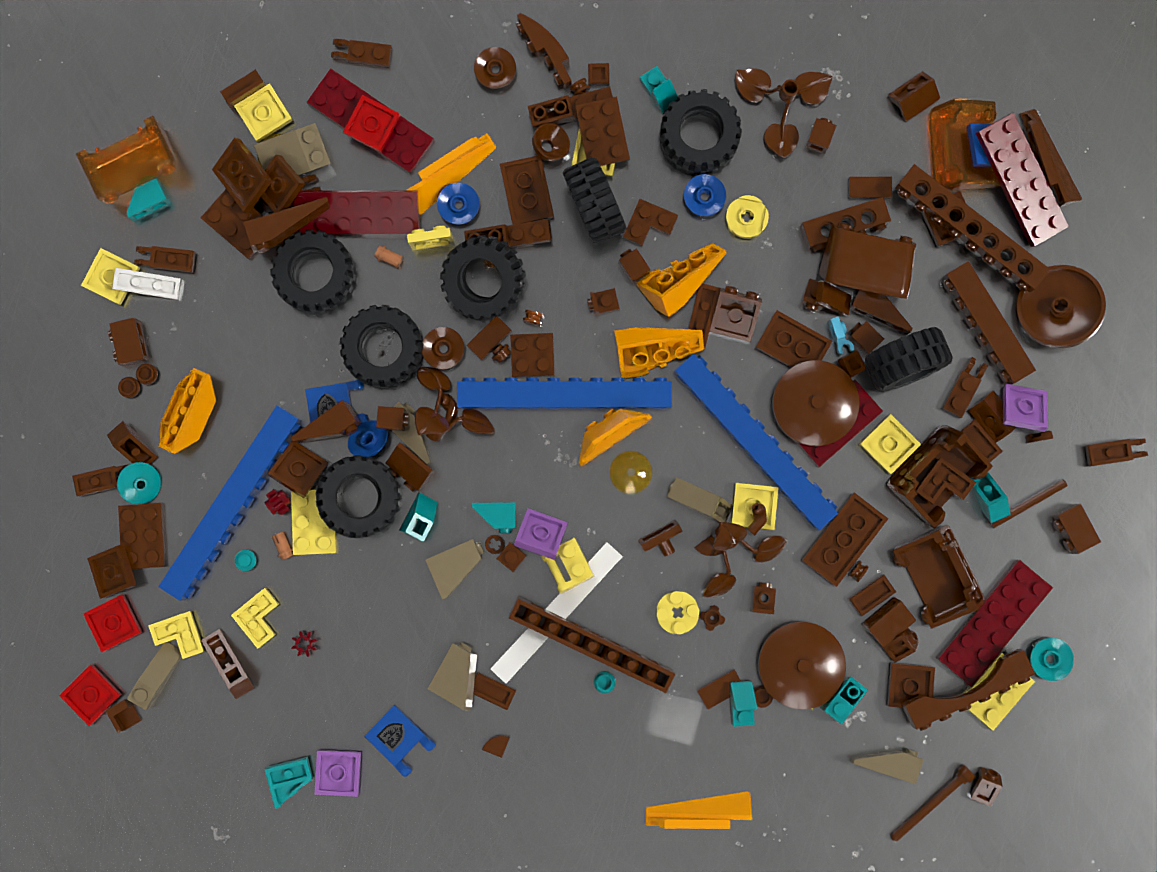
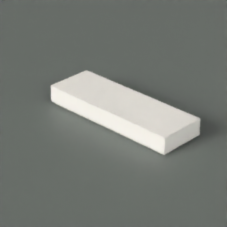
M115 268L112 289L178 300L181 279Z

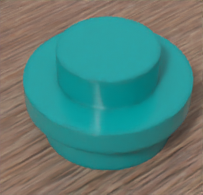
M241 550L235 556V565L241 571H249L256 565V556L250 550Z
M600 672L594 679V686L600 693H609L615 687V678L609 672Z

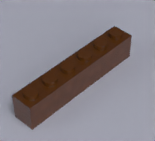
M969 261L943 276L945 289L953 294L956 307L959 310H963L966 315V323L971 329L974 328L979 344L987 349L990 362L993 365H997L1002 381L1012 385L1035 372V367Z

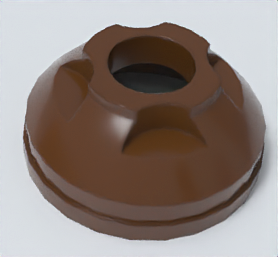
M545 123L535 130L532 137V145L536 154L542 159L558 161L568 153L570 140L562 127L554 123ZM543 141L551 145L552 150L550 152L542 148Z

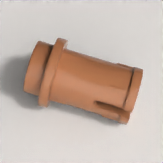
M379 245L374 256L378 258L377 261H384L396 268L399 267L403 258L402 255L386 249L385 245L383 247Z
M285 532L271 537L279 553L277 556L281 560L293 556V549L289 546Z

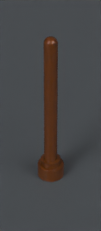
M963 764L958 769L957 777L891 835V839L894 842L899 841L962 783L966 784L976 778L974 774Z

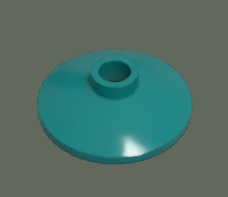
M134 462L122 469L117 479V489L121 497L127 502L136 505L152 501L159 493L161 487V479L157 470L144 462ZM138 481L144 482L142 488H137Z
M1045 638L1033 647L1030 654V663L1034 672L1040 678L1047 681H1058L1065 678L1071 672L1074 665V655L1069 645L1063 640ZM1048 655H1052L1053 661L1051 663L1047 662Z

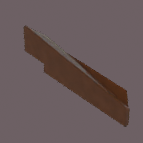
M1032 109L1020 113L1019 115L1029 145L1049 187L1054 190L1059 207L1081 201L1082 197L1037 111Z

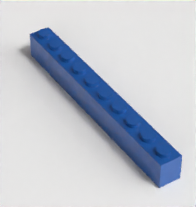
M695 354L691 355L674 371V374L774 485L779 487L783 495L816 531H820L839 514L835 510L837 508L835 503L830 498L826 500L821 495L822 489L815 482L812 484L806 478L808 474L801 466L797 468L793 464V457L786 450L783 452L778 447L780 443L772 434L768 436L764 432L765 426L757 418L754 420L749 415L751 411L744 403L739 404L736 401V394L729 387L725 388L720 383L722 379L715 371L711 373L706 367L708 365L707 362L700 355L698 357Z
M462 378V381H457V408L671 409L672 381H667V378H654V381H646V378H633V381H624V378H611V381H603V378H590V381H582V378H569V381H560V378H547V381H539V378H526V381H518V378H505V381H496V378H483V381H475V378Z
M280 406L275 407L158 586L179 601L186 598L189 599L196 589L194 585L206 575V567L209 562L213 563L219 555L217 550L221 544L224 545L231 536L230 530L233 526L236 527L242 520L243 516L241 513L245 507L248 509L255 499L253 497L257 489L261 490L266 483L264 478L276 463L279 455L288 447L290 437L300 431L302 420Z

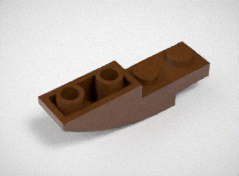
M522 13L517 14L518 22L516 27L521 35L525 34L528 40L526 45L531 53L534 52L537 58L543 55L546 65L548 67L552 66L555 72L553 77L557 85H562L564 90L572 85V81L565 69V66L569 65V57L563 47L541 24Z
M609 86L572 97L567 95L529 105L528 110L532 126L539 127L545 123L562 124L577 121L575 105L613 97L611 88Z
M549 219L464 231L465 240L485 235L487 238L494 236L500 242L504 240L509 243L508 247L510 249L534 246V244L552 241Z

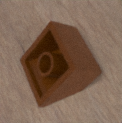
M400 442L386 461V464L389 466L388 470H391L393 476L397 478L400 475L406 480L403 484L412 492L415 489L420 492L436 474L435 470Z

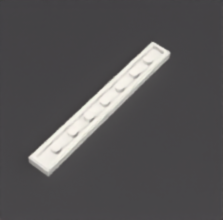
M606 543L588 562L595 577L559 594L546 610L566 619L623 556L609 543ZM528 628L495 663L491 670L502 681L507 683L549 637Z

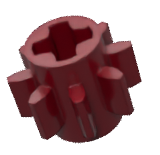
M273 489L266 494L268 500L264 503L273 515L277 512L279 515H283L290 510L287 505L291 503V500L284 490L278 492L276 489Z
M299 631V638L292 637L295 645L291 649L299 651L297 656H301L305 652L306 656L309 657L311 656L310 650H318L314 645L319 639L311 637L312 631H309L307 635L303 631ZM303 638L305 641H309L307 649L305 646L301 647L300 643L303 642Z

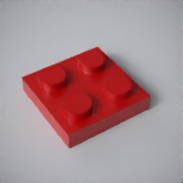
M362 95L343 130V134L382 153L401 115Z
M124 594L83 613L101 652H105L143 633Z
M91 664L59 696L88 726H92L122 694Z

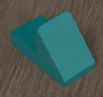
M658 66L639 77V80L662 114L667 111L668 105L672 101L677 100L678 95L671 80H666Z
M752 681L731 682V721L733 727L755 725L754 710L757 709Z

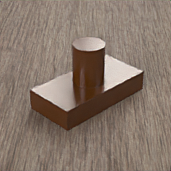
M674 520L640 538L638 541L645 552L658 545L665 557L675 552L669 539L683 531L679 523Z

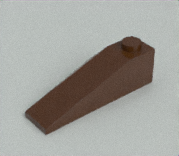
M327 197L243 222L253 252L264 253L269 251L271 247H275L330 209Z

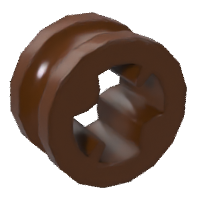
M585 78L576 81L570 86L569 89L574 91V96L590 90L591 87L586 84L587 80Z
M491 535L486 539L485 547L491 554H499L505 548V541L498 535ZM492 539L501 542V546L498 545L500 547L498 550L490 548L489 543L492 544L490 542Z
M859 560L848 576L855 577V581L859 582L869 566H863Z

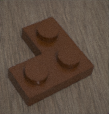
M639 199L623 239L643 246L650 228L670 236L678 215Z
M940 457L918 486L916 493L932 505L945 488L961 500H964L976 482Z

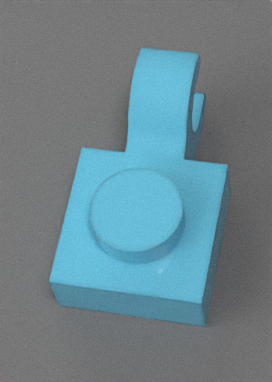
M839 316L830 319L827 323L833 340L836 342L837 353L839 355L843 354V345H847L850 352L853 351V343L845 339L844 333H847L845 323L840 321Z

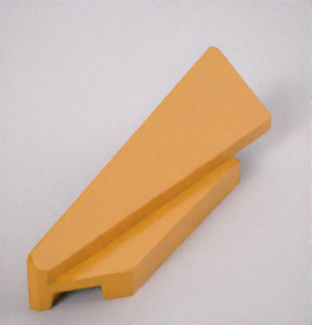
M488 133L480 138L473 137L418 172L422 181L407 190H418L420 215L438 200L440 192L447 185L458 183L496 149Z
M748 791L650 806L645 809V825L659 826V828L730 829V819L752 820L751 796Z

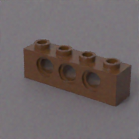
M884 197L802 222L800 229L807 250L814 249V251H819L826 248L828 237L821 234V228L823 227L830 230L832 224L838 225L839 222L847 221L850 223L852 230L866 234L867 231L873 229L874 232L886 229V225L891 222V218ZM861 215H868L871 223L865 224L862 222Z

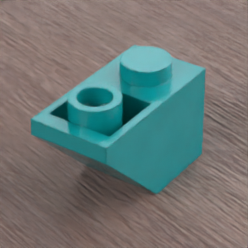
M418 492L399 531L424 542L434 523L438 502Z
M850 676L842 683L836 695L826 702L821 709L837 722L843 724L868 689Z

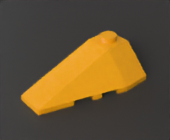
M634 327L614 331L621 378L624 379L644 376L655 367L660 366L662 368L667 366L669 361L676 358L683 359L704 350L702 330Z

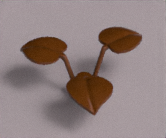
M738 69L735 74L737 89L747 101L758 103L763 100L764 94L770 95L779 91L780 99L785 102L781 125L774 123L768 126L764 133V141L771 151L783 158L795 150L799 141V133L796 126L792 124L785 125L791 101L795 99L796 95L801 94V99L807 104L815 105L821 103L828 94L833 76L826 73L805 72L798 75L795 80H786L782 86L778 85L776 88L769 90L771 87L770 76L761 69Z
M419 368L417 379L420 384L427 389L437 390L438 396L434 410L429 407L417 409L415 425L418 435L425 434L430 440L439 441L442 435L449 432L451 427L459 421H462V426L471 432L480 434L495 433L489 419L482 412L475 409L463 410L462 416H458L448 424L446 418L440 416L438 410L443 393L442 390H449L451 387L449 378L445 373L436 368Z
M720 522L714 532L716 537L713 547L717 551H722L726 573H719L714 576L707 584L702 596L705 598L717 597L727 593L734 586L736 578L734 575H730L731 569L726 550L734 548L740 542L752 553L756 554L754 556L756 562L763 563L777 557L784 549L787 539L782 536H770L759 544L758 549H755L744 541L747 535L745 527L735 523Z

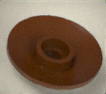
M487 48L475 60V76L487 88H503L515 76V60L503 48ZM498 67L499 72L493 73L492 69Z
M438 327L431 330L425 336L422 354L427 363L432 367L450 369L461 361L464 355V342L455 330L448 327ZM443 345L448 347L445 353L440 352V347Z

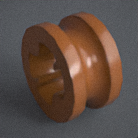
M525 310L526 317L523 318L524 322L541 325L540 318H543L544 314Z

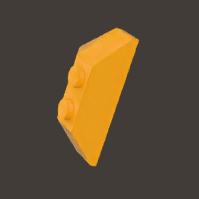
M193 368L190 374L186 375L177 384L160 422V441L158 447L176 454L199 440L216 403L212 380L209 374Z
M613 408L603 415L604 420L599 423L594 421L585 427L587 431L583 437L579 465L581 467L646 424L652 419L651 415L624 409L615 411Z

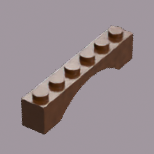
M1016 649L999 657L987 678L966 693L945 698L929 697L920 694L901 704L911 726L916 730L920 729L922 731L932 726L931 723L938 719L941 722L951 718V713L957 710L963 712L970 709L972 703L977 701L982 703L991 699L990 695L996 692L1001 694L1011 689L1010 686L1017 682L1020 685L1030 681V676L1034 675L1035 672L1025 651Z

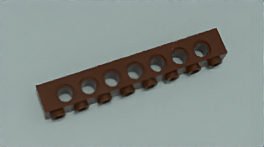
M914 164L895 187L900 197L912 201L918 211L926 212L932 217L931 220L938 226L943 225L948 229V233L953 238L961 239L965 242L966 248L983 256L982 260L985 263L996 266L999 269V273L1007 279L1011 278L1014 280L1020 290L1032 292L1051 270ZM915 187H922L924 189L925 194H917L915 191ZM933 199L941 202L940 209L933 206ZM951 212L957 214L958 222L950 219L949 214ZM968 225L975 229V235L967 232L966 227ZM985 238L992 242L991 248H987L984 245L983 241ZM1001 252L1008 254V261L1002 260ZM1018 265L1025 267V275L1019 273Z
M519 596L510 611L509 619L664 693H667L675 676V672L672 669Z

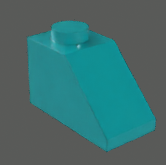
M156 176L146 177L141 180L140 184L136 185L126 213L133 222L171 204L161 181Z
M989 472L982 479H972L976 482L972 491L982 512L991 523L1011 515L1008 497Z
M515 502L472 503V508L494 529H499V533H512V529H516Z

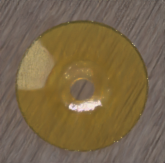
M635 451L619 454L610 466V479L613 485L624 493L634 494L644 490L652 478V467L649 460L641 453ZM633 468L635 475L629 476L627 470Z

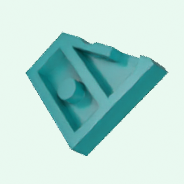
M308 757L268 766L264 769L275 809L279 808L288 798L296 794L301 787L313 779Z

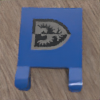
M359 380L305 389L310 423L341 400L348 402L351 406L349 391L363 389V383ZM356 414L362 423L369 421L367 414Z
M393 705L364 736L404 777L408 776L412 769L402 759L418 742L427 751L433 750L436 746L396 705Z

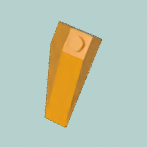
M711 243L690 253L689 258L678 262L675 260L671 262V266L662 271L659 268L653 270L636 284L653 307L669 317L687 303L726 255V250Z

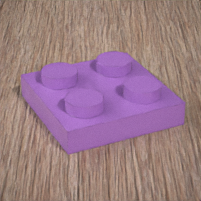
M1005 384L1003 387V424L1045 432L1048 428L1047 391Z
M527 508L514 546L555 560L568 522Z
M317 750L314 795L358 797L361 752Z

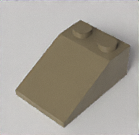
M316 123L254 144L257 156L264 170L275 155H281L297 175L331 164Z

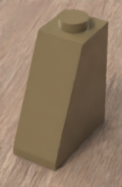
M677 477L668 489L669 494L667 497L719 523L727 521L733 505L722 497Z
M472 539L425 560L442 600L448 598L483 559L481 554H484L480 542L476 543Z
M463 642L460 645L452 643L428 690L460 709L470 711L473 701L477 655L471 652L472 647Z

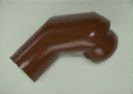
M442 394L440 404L445 409V418L448 424L456 419L457 403L451 395Z
M755 503L751 508L754 521L747 527V530L754 536L767 522L766 508L761 503Z

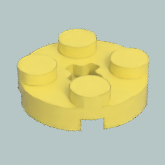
M750 195L741 196L734 200L726 212L728 230L735 236L743 239L759 236L767 226L769 219L768 210L762 201ZM746 212H750V216L753 217V220L744 222V219L741 218V215H745Z
M680 591L667 593L657 604L656 616L658 622L669 633L683 634L689 632L698 622L699 608L697 602L688 593ZM674 607L676 609L682 607L683 616L681 618L676 617L675 619L673 617L674 612L672 609Z

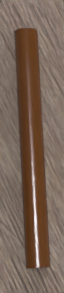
M1062 479L1010 509L1011 515L993 523L989 521L993 529L1066 488L1068 486L1066 481Z

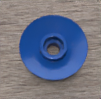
M701 174L695 176L687 183L684 190V201L688 209L694 214L712 216L724 206L726 190L723 183L715 176ZM702 194H707L708 199L702 200L700 196Z
M465 183L447 185L440 192L437 200V208L441 217L455 225L466 224L474 219L480 205L476 191ZM457 202L463 203L462 208L457 209L455 207V204Z
M375 420L363 422L358 426V430L349 436V451L354 456L372 457L376 455L386 444L388 438L387 430L376 428L377 421Z

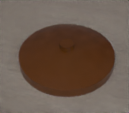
M1071 265L1049 266L1048 268L1051 270L1035 290L1030 293L1020 290L1017 299L1018 320L1025 333L1039 344L1051 348L1074 347L1090 339L1100 328L1106 311L1104 291L1099 282L1090 273L1081 268Z
M806 361L789 369L778 381L772 400L773 413L780 429L792 440L807 446H824L841 439L850 431L858 416L859 395L851 377L840 367L826 361Z
M792 622L779 627L765 640L759 654L758 670L763 686L779 703L794 709H812L825 704L839 691L845 677L846 660L839 641L827 629L810 622Z

